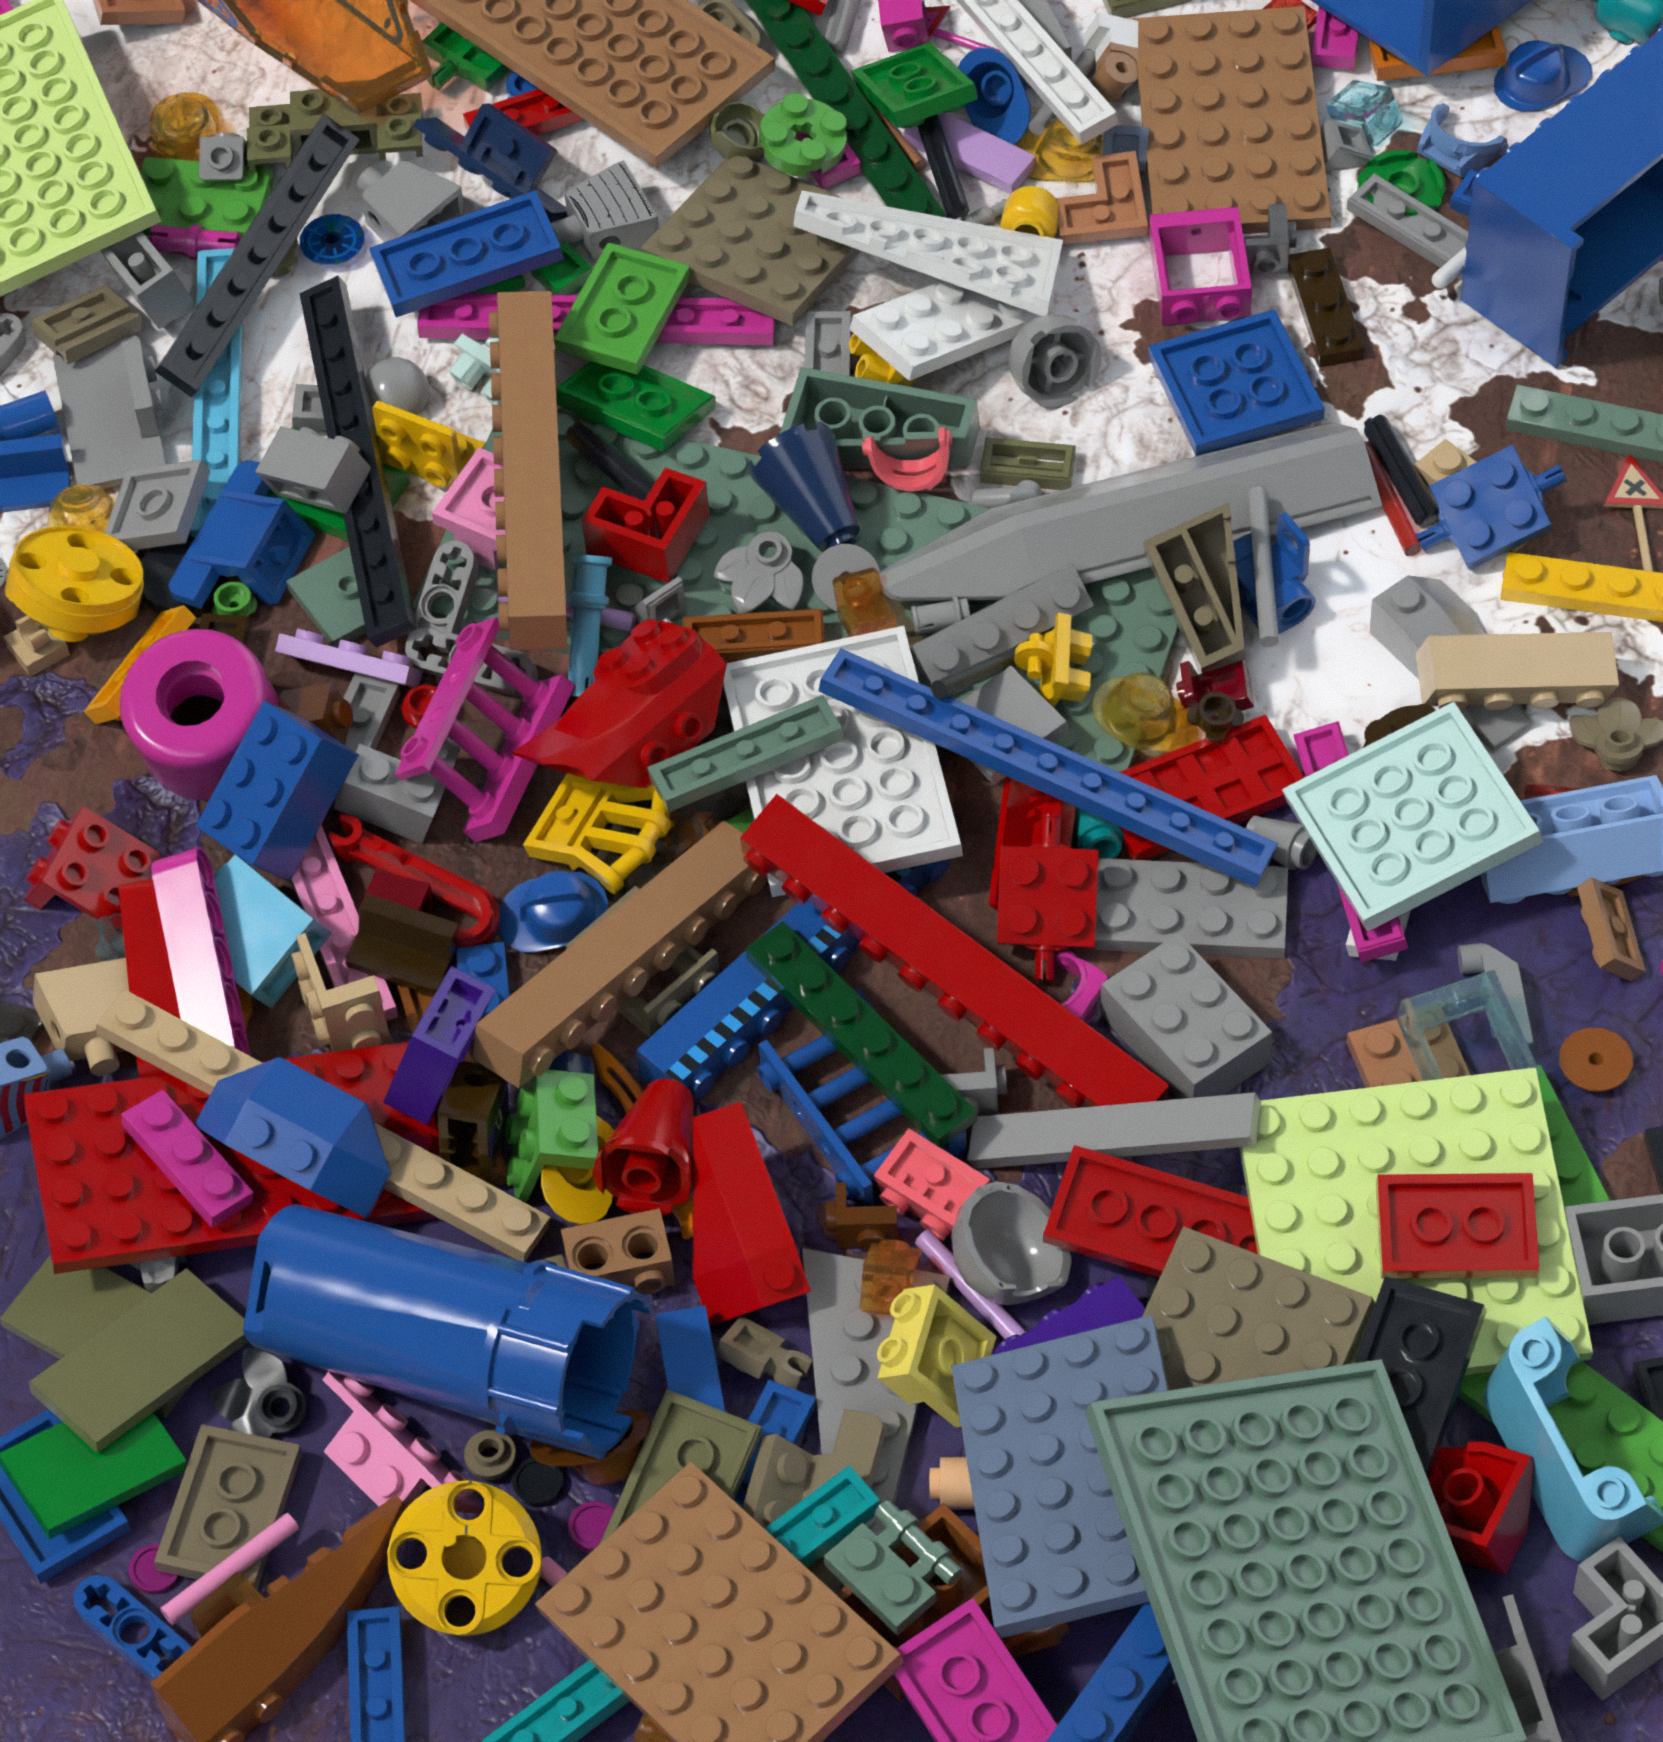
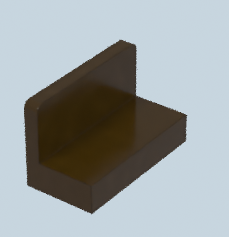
M366 894L359 908L358 933L346 955L345 965L349 968L435 995L456 953L458 923Z

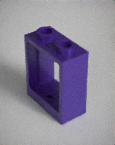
M452 966L450 967L411 1036L383 1101L384 1104L428 1125L447 1090L457 1064L463 1062L475 1037L476 1023L483 1019L496 990L495 988Z

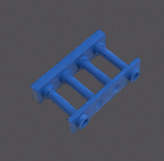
M860 989L855 990L874 1009ZM823 1035L787 1056L780 1058L767 1039L759 1043L760 1065L756 1067V1070L765 1088L769 1092L775 1090L778 1092L837 1173L835 1174L836 1182H846L847 1200L850 1201L855 1198L861 1207L874 1206L872 1182L875 1181L874 1174L893 1148L859 1166L845 1146L903 1113L890 1100H886L833 1130L819 1110L870 1081L855 1067L806 1094L793 1074L838 1049ZM966 1130L941 1149L959 1160L966 1157ZM921 1131L920 1133H918L925 1139L929 1140Z

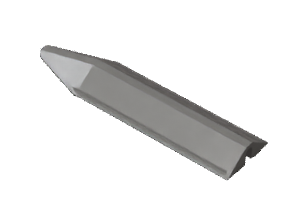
M1328 422L993 507L885 568L879 574V587L885 596L900 601L952 600V596L957 595L958 599L967 598V600H1001L1071 564H1074L1083 585L1150 567L1144 554L1143 541L1227 503L1230 505L1233 541L1251 533L1248 490L1254 486H1262L1266 489L1270 536L1277 535L1278 515L1286 512L1299 528H1304L1383 506L1366 445L1357 428Z

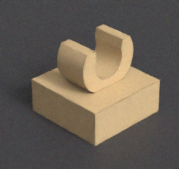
M27 615L15 622L16 630L4 636L7 648L29 677L70 655L65 641L54 637L48 628L33 621Z

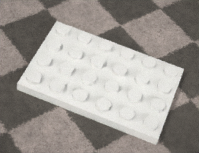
M904 626L727 663L723 685L734 731L821 695L825 697L843 729L844 740L746 780L754 820L772 798L778 794L883 873L963 856L935 743L818 692L820 679L840 648L919 683ZM768 873L767 877L772 897L785 895L781 888L783 883Z

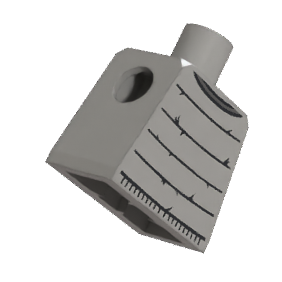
M624 160L568 189L564 195L567 217L551 223L559 244L565 241L571 245L580 241L589 258L593 261H598L608 242L640 251V247L659 229L656 212Z

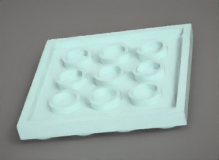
M1455 702L1282 789L1287 803L1308 834L1311 842L1367 932L1543 843L1540 830Z

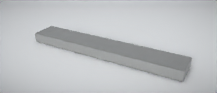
M1254 1092L979 1116L972 1127L967 1161L974 1169L1065 1162L1069 1160L1073 1145L1113 1157L1256 1146L1261 1100Z

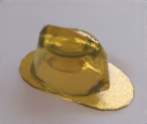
M182 92L168 96L155 106L150 115L152 144L157 158L199 162L200 137H214V134L221 133L217 108L214 102L203 94Z
M1057 118L1048 128L1042 131L1040 136L1034 135L1030 130L1026 131L1025 135L1015 146L1036 156L1037 166L1027 177L1028 179L1093 182L1092 156L1102 155L1103 135L1100 134L1081 145Z
M1140 672L1132 673L1126 677L1113 678L1103 683L1094 694L1092 710L1095 720L1103 731L1152 759L1198 741L1197 725H1191L1187 721L1188 709H1184L1181 702L1173 697L1167 684L1156 675Z

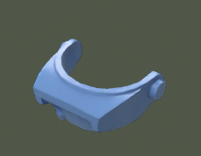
M1442 103L1434 107L1416 151L1457 176L1465 177L1470 169L1478 171L1497 156H1503L1509 145L1507 139L1502 135L1489 142L1476 143L1460 140L1447 134L1440 125L1447 118L1450 107Z

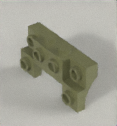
M376 84L290 92V104L249 107V128H247V162L249 171H256V164L285 162L287 168L293 160V147L296 155L323 114H326L360 139L350 155L378 153L380 160H386V153L416 151V157H423V133L413 127L416 119L424 118L421 93L378 96Z

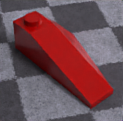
M742 1102L693 1117L692 1279L701 1306H706L709 1326L811 1292L795 1242Z
M1468 1442L1467 1447H1440L1428 1482L1460 1562L1503 1576L1506 1575L1528 1529L1534 1469L1532 1456L1488 1442Z

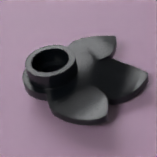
M246 1348L243 1352L242 1370L244 1378L225 1382L208 1393V1397L218 1413L232 1422L228 1430L271 1438L275 1433L286 1434L292 1432L301 1425L307 1413L306 1398L299 1388L288 1383L284 1363L276 1356L256 1348ZM284 1400L289 1401L290 1410L288 1414L284 1417H277L275 1414L277 1404Z

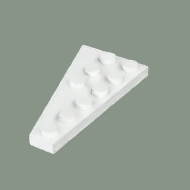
M801 191L793 223L794 227L1040 316L1048 314L1063 244L1061 239L808 191Z

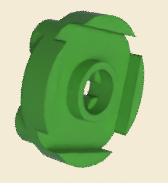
M790 93L783 98L782 102L775 104L764 114L760 124L759 144L764 148V157L768 163L783 173L802 177L808 176V171L822 169L821 174L835 168L844 156L847 141V121L842 113L835 111L825 103L808 99L800 93ZM797 133H805L813 139L804 138L803 141H798L795 138Z

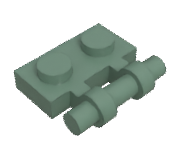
M886 1500L879 1505L874 1514L886 1526V1529L876 1536L862 1522L824 1555V1565L898 1636L937 1602L936 1592L927 1583L934 1576L938 1575L948 1586H951L962 1576L963 1569L951 1559L952 1551L941 1541L933 1542L918 1528L919 1520L908 1510L900 1511L890 1500ZM903 1543L919 1557V1560L912 1567H909L894 1553Z

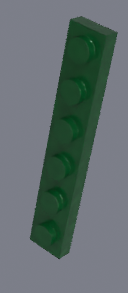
M784 921L745 948L746 959L933 1144L942 1148L977 1121V1110Z

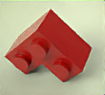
M665 467L644 501L602 486L582 519L586 554L613 558L612 564L666 583L671 582L710 517L706 481Z

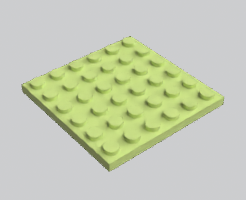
M1536 1067L1261 1100L1256 1146L1239 1147L1259 1255L1371 1296L1374 1302H1376L1384 1280L1381 1279L1376 1199L1377 1174L1533 1173L1539 1273L1537 1277L1401 1278L1397 1280L1485 1305L1487 1312L1465 1375L1493 1372L1513 1337L1523 1328L1545 1316L1570 1338L1582 1361L1591 1360L1593 1349ZM1370 1317L1367 1321V1324L1363 1330V1333L1360 1337V1340L1356 1346V1349L1352 1355L1349 1364L1354 1363L1356 1360Z

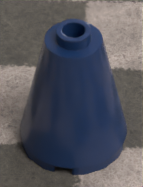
M815 422L818 429L807 431L805 426L801 424L769 440L758 450L761 459L756 466L750 460L748 470L753 481L821 552H824L828 548L839 544L854 545L856 537L860 532V526L834 435L828 425L823 422Z

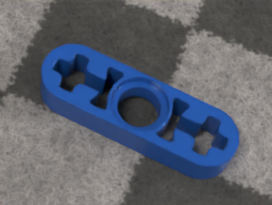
M104 1575L90 1576L84 1579L75 1589L73 1602L80 1620L151 1682L165 1671L160 1657L155 1653L159 1645L162 1653L172 1661H176L191 1648L187 1641L112 1578ZM93 1596L99 1599L107 1597L111 1609L116 1613L112 1621L109 1613L98 1605L91 1607L90 1598ZM142 1622L150 1627L149 1635L141 1643L128 1644L121 1639L123 1630L131 1623Z

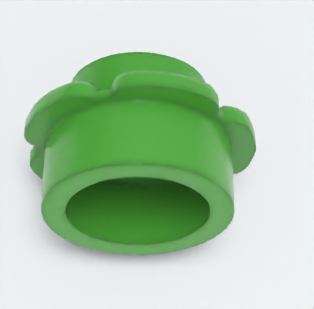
M227 582L221 585L214 593L213 603L215 605L212 607L213 614L249 617V615L256 612L257 600L251 596V591L243 583Z

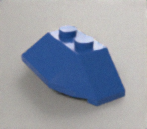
M281 1057L218 1080L194 1124L232 1149L365 1218H369L392 1175L388 1161L385 1159L368 1104Z

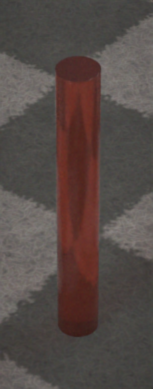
M1364 441L1382 502V508L1406 556H1414L1422 549L1419 540L1372 443Z

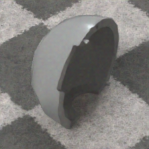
M996 1181L979 1186L958 1210L951 1237L954 1264L965 1283L994 1304L1014 1305L1036 1300L1055 1292L1068 1281L1072 1262L1070 1250L1043 1243V1233L1051 1210L1039 1197L1019 1185Z

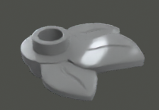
M774 531L762 532L756 535L749 542L748 546L734 548L725 553L719 560L714 573L716 580L732 583V599L739 614L754 611L768 601L771 596L784 608L795 610L802 597L804 587L803 574L792 562L793 550L789 540L781 533ZM774 547L777 549L776 554L771 558L761 556L765 548Z

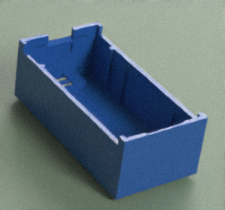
M1663 24L1658 28L1655 35L1643 45L1633 47L1625 59L1612 70L1606 69L1603 71L1596 82L1582 94L1577 93L1573 95L1565 107L1556 115L1542 120L1535 131L1521 143L1516 142L1512 144L1504 156L1490 168L1484 167L1481 169L1472 182L1471 188L1473 192L1471 210L1468 215L1470 221L1468 240L1465 245L1466 260L1465 270L1462 275L1463 289L1461 301L1555 368L1568 359L1569 352L1564 349L1565 339L1663 259Z

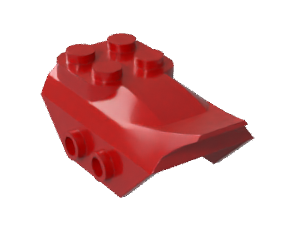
M653 619L645 620L636 625L631 631V635L619 646L603 653L599 657L598 664L593 671L596 680L577 698L561 718L540 734L513 750L512 755L590 781L648 788L652 782L649 778L647 767L693 749L708 736L715 727L727 663L714 647L698 635L695 630Z

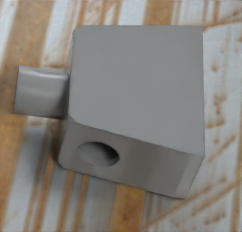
M409 161L399 162L385 175L375 168L369 167L361 173L357 181L358 189L363 192L361 201L365 221L384 243L466 215L461 186Z

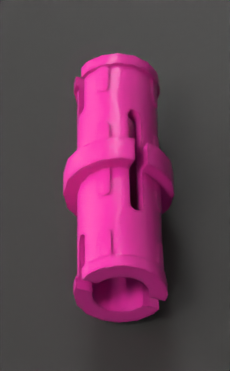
M156 224L150 230L151 233H155V236L149 235V241L158 252L186 254L192 260H197L198 251L235 248L242 238L241 233L237 231L203 230L202 225L192 224L190 228L159 226Z

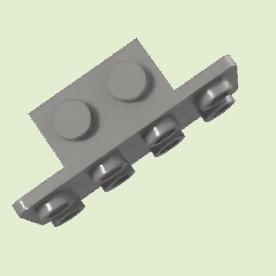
M135 335L127 336L68 365L64 362L61 354L56 355L54 353L53 362L79 490L88 492L121 485L127 470L166 465L157 416L165 415L159 388L151 390L150 382L158 381L157 374L154 372L155 365L152 355L144 356L140 338Z

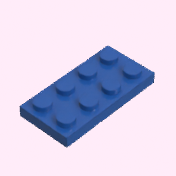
M536 190L369 248L372 260L396 318L564 260L561 246Z

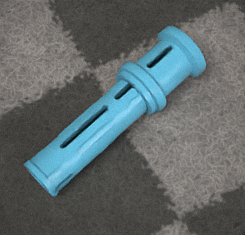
M570 555V562L574 564L572 593L567 595L569 607H573L568 680L575 685L570 695L571 697H579L596 680L593 671L598 661L601 610H606V606L609 605V598L605 596L607 567L612 566L613 558L592 555Z

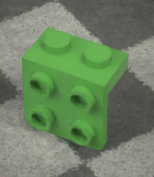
M547 1070L541 1076L535 1075L531 1078L527 1087L520 1088L517 1110L515 1114L508 1115L505 1127L506 1144H512V1156L508 1161L506 1178L507 1185L514 1186L515 1198L527 1203L544 1165L583 1169L594 1168L595 1158L598 1153L594 1074Z

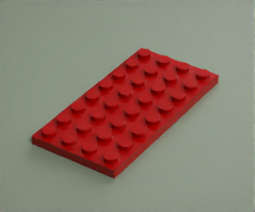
M409 1042L285 1058L288 1062L367 1103L374 1123L440 1157L439 1131L435 1114H433L428 1125H425L383 1103ZM171 1074L24 1094V1108L54 1274L257 1245L258 1237L273 1216L281 1209L295 1204L381 1226L439 1219L385 1189L382 1191L369 1218H365L232 1149L197 1127L253 1191L252 1204L211 1228L121 1125L122 1113L162 1089L189 1120L195 1124L210 1095Z

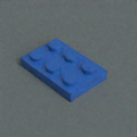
M48 1409L1 1436L0 1452L62 1421ZM0 1466V1522L39 1584L131 1531L127 1519L117 1505L49 1540Z

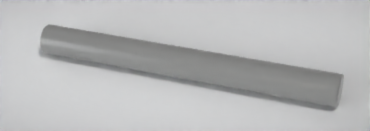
M1254 486L1248 490L1259 638L1260 644L1263 647H1274L1279 643L1267 493L1264 487Z

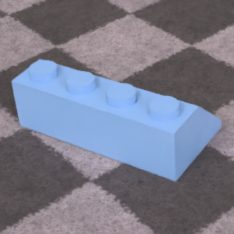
M1657 775L1520 800L1540 830L1543 843L1480 874L1490 903L1501 902L1511 904L1522 901L1526 896L1542 893L1553 895L1568 893L1591 877L1608 885H1613L1622 878L1638 875L1649 877L1663 875V786Z

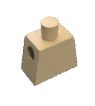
M126 958L36 973L34 977L33 1004L55 1048L63 1049L69 1061L87 1058L91 1073L96 1076L111 1074L119 1068L120 1063L117 1053L126 1050L96 1035V1023L123 989L129 991Z

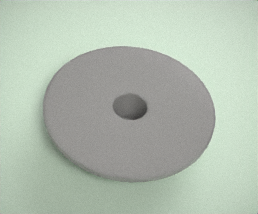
M852 544L835 545L825 550L816 560L812 571L813 589L819 600L829 609L840 613L858 612L868 607L876 598L880 589V569L873 556L865 549Z

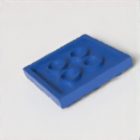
M1275 309L1148 346V358L1195 456L1324 420L1325 407Z

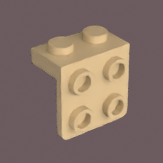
M306 933L297 935L296 940L299 951L292 953L291 957L299 978L298 984L305 1006L310 1009L313 1017L311 1020L320 1047L329 1044L331 1051L336 1052L392 1044L380 991L374 975L326 990Z

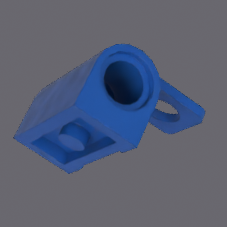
M1286 512L1278 515L1277 541L1271 545L1278 635L1302 622L1310 615L1316 603L1315 596L1303 583L1309 571L1310 542ZM1289 532L1294 537L1298 549L1292 543L1289 536ZM1248 533L1233 541L1241 609L1259 629L1251 533Z

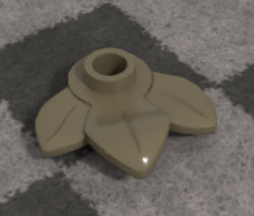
M1623 697L1605 700L1599 706L1598 715H1573L1569 720L1570 732L1575 741L1580 745L1595 749L1601 764L1610 770L1625 771L1633 768L1642 756L1643 750L1657 746L1663 741V721L1650 718L1642 719L1638 706Z

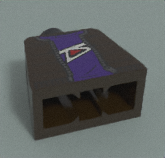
M463 1061L457 1064L438 1109L440 1158L483 1181L490 1182L505 1131L506 1120L509 1115L508 1081L479 1062ZM470 1122L477 1123L474 1136L467 1130Z

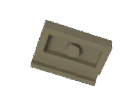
M107 285L31 319L33 334L56 355L61 354L67 365L143 329L141 315L138 312L133 314L130 310V305Z

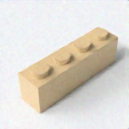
M1612 632L1428 636L1416 652L1422 704L1439 706V709L1452 702H1455L1459 710L1467 707V705H1485L1487 710H1503L1511 707L1513 704H1530L1533 709H1548L1559 703H1576V706L1579 708H1593L1602 705L1619 686Z

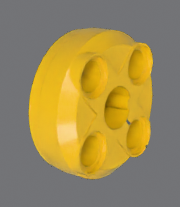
M78 526L46 527L29 533L17 544L9 563L5 595L29 618L48 628L54 637L67 642H77L84 640L88 635L104 633L118 628L137 617L144 587L143 568L137 555L127 545L108 534Z
M472 1480L445 1483L426 1491L416 1498L397 1521L387 1550L390 1580L397 1597L406 1610L429 1628L454 1636L485 1634L504 1626L514 1619L533 1596L538 1585L542 1567V1550L539 1535L526 1510L517 1500L503 1490ZM467 1491L478 1492L484 1498L485 1506L483 1512L473 1520L461 1519L455 1512L456 1499ZM409 1540L421 1541L427 1549L426 1560L417 1569L403 1568L398 1561L399 1548ZM513 1548L526 1549L533 1558L531 1570L522 1577L510 1576L503 1569L504 1556ZM456 1597L469 1598L475 1605L474 1619L466 1626H453L446 1618L447 1605Z

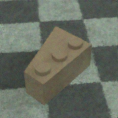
M1227 503L1143 541L1144 554L1200 674L1245 660L1230 505Z

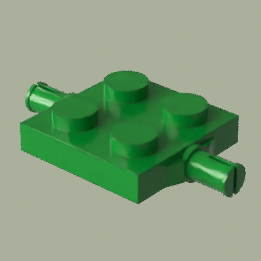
M443 23L421 41L423 54L441 64L434 72L427 76L429 84L433 88L436 86V90H440L454 76H460L488 91L511 70Z

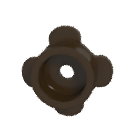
M1213 691L1200 700L1198 707L1193 706L1189 708L1187 721L1191 725H1197L1206 733L1205 736L1209 742L1220 743L1224 740L1225 734L1229 730L1242 726L1244 714L1241 710L1236 709L1234 701L1228 695ZM1217 715L1220 717V719L1214 720L1211 718V716Z

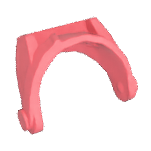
M939 427L938 439L940 447L930 456L918 460H900L885 454L878 448L873 436L866 437L865 441L862 442V451L864 456H868L875 474L887 486L906 492L924 489L931 490L939 482L946 481L952 434L950 430H946V427Z

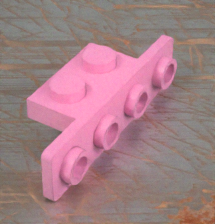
M330 1371L322 1379L354 1411L323 1452L378 1507L397 1495L403 1501L406 1509L419 1496L427 1484L434 1488L449 1482L469 1480L457 1471H450L439 1460L442 1454L432 1443L421 1437L416 1438L405 1427L408 1424L406 1417L394 1407L382 1404L372 1394L375 1390L373 1385ZM467 1491L456 1499L455 1511L479 1514L484 1504L473 1494L474 1491Z

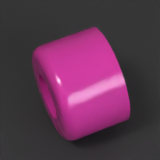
M190 629L161 638L138 656L127 672L122 685L120 712L128 737L150 773L162 786L177 795L189 799L210 800L263 701L265 700L278 706L279 698L259 660L242 642L219 631ZM204 695L222 702L220 710L211 719L199 725L181 726L171 719L172 710L188 697Z

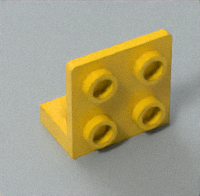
M377 401L372 407L383 463L426 479L436 487L450 488L479 447L483 449L485 443L384 402Z

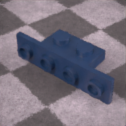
M486 103L481 105L465 137L437 117L416 119L413 127L426 135L424 137L426 143L440 151L446 152L448 150L459 158L458 164L468 172L476 175L482 174L493 182L492 188L499 194L508 198H515L536 190L549 221L567 217L566 207L538 188L557 149L492 104Z

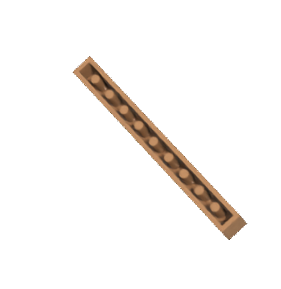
M551 291L497 292L498 311H489L490 338H499V342H490L491 369H500V373H491L492 401L501 400V404L492 405L493 432H502V436L493 437L494 465L503 464V469H494L495 497H504V502H495L496 530H505L506 535H496L497 563H507V568L497 569L498 597H508V602L498 603L499 631H509L510 650L567 649Z

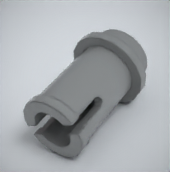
M957 595L952 596L953 601L918 607L911 606L916 636L940 631L970 616L967 598L958 599Z

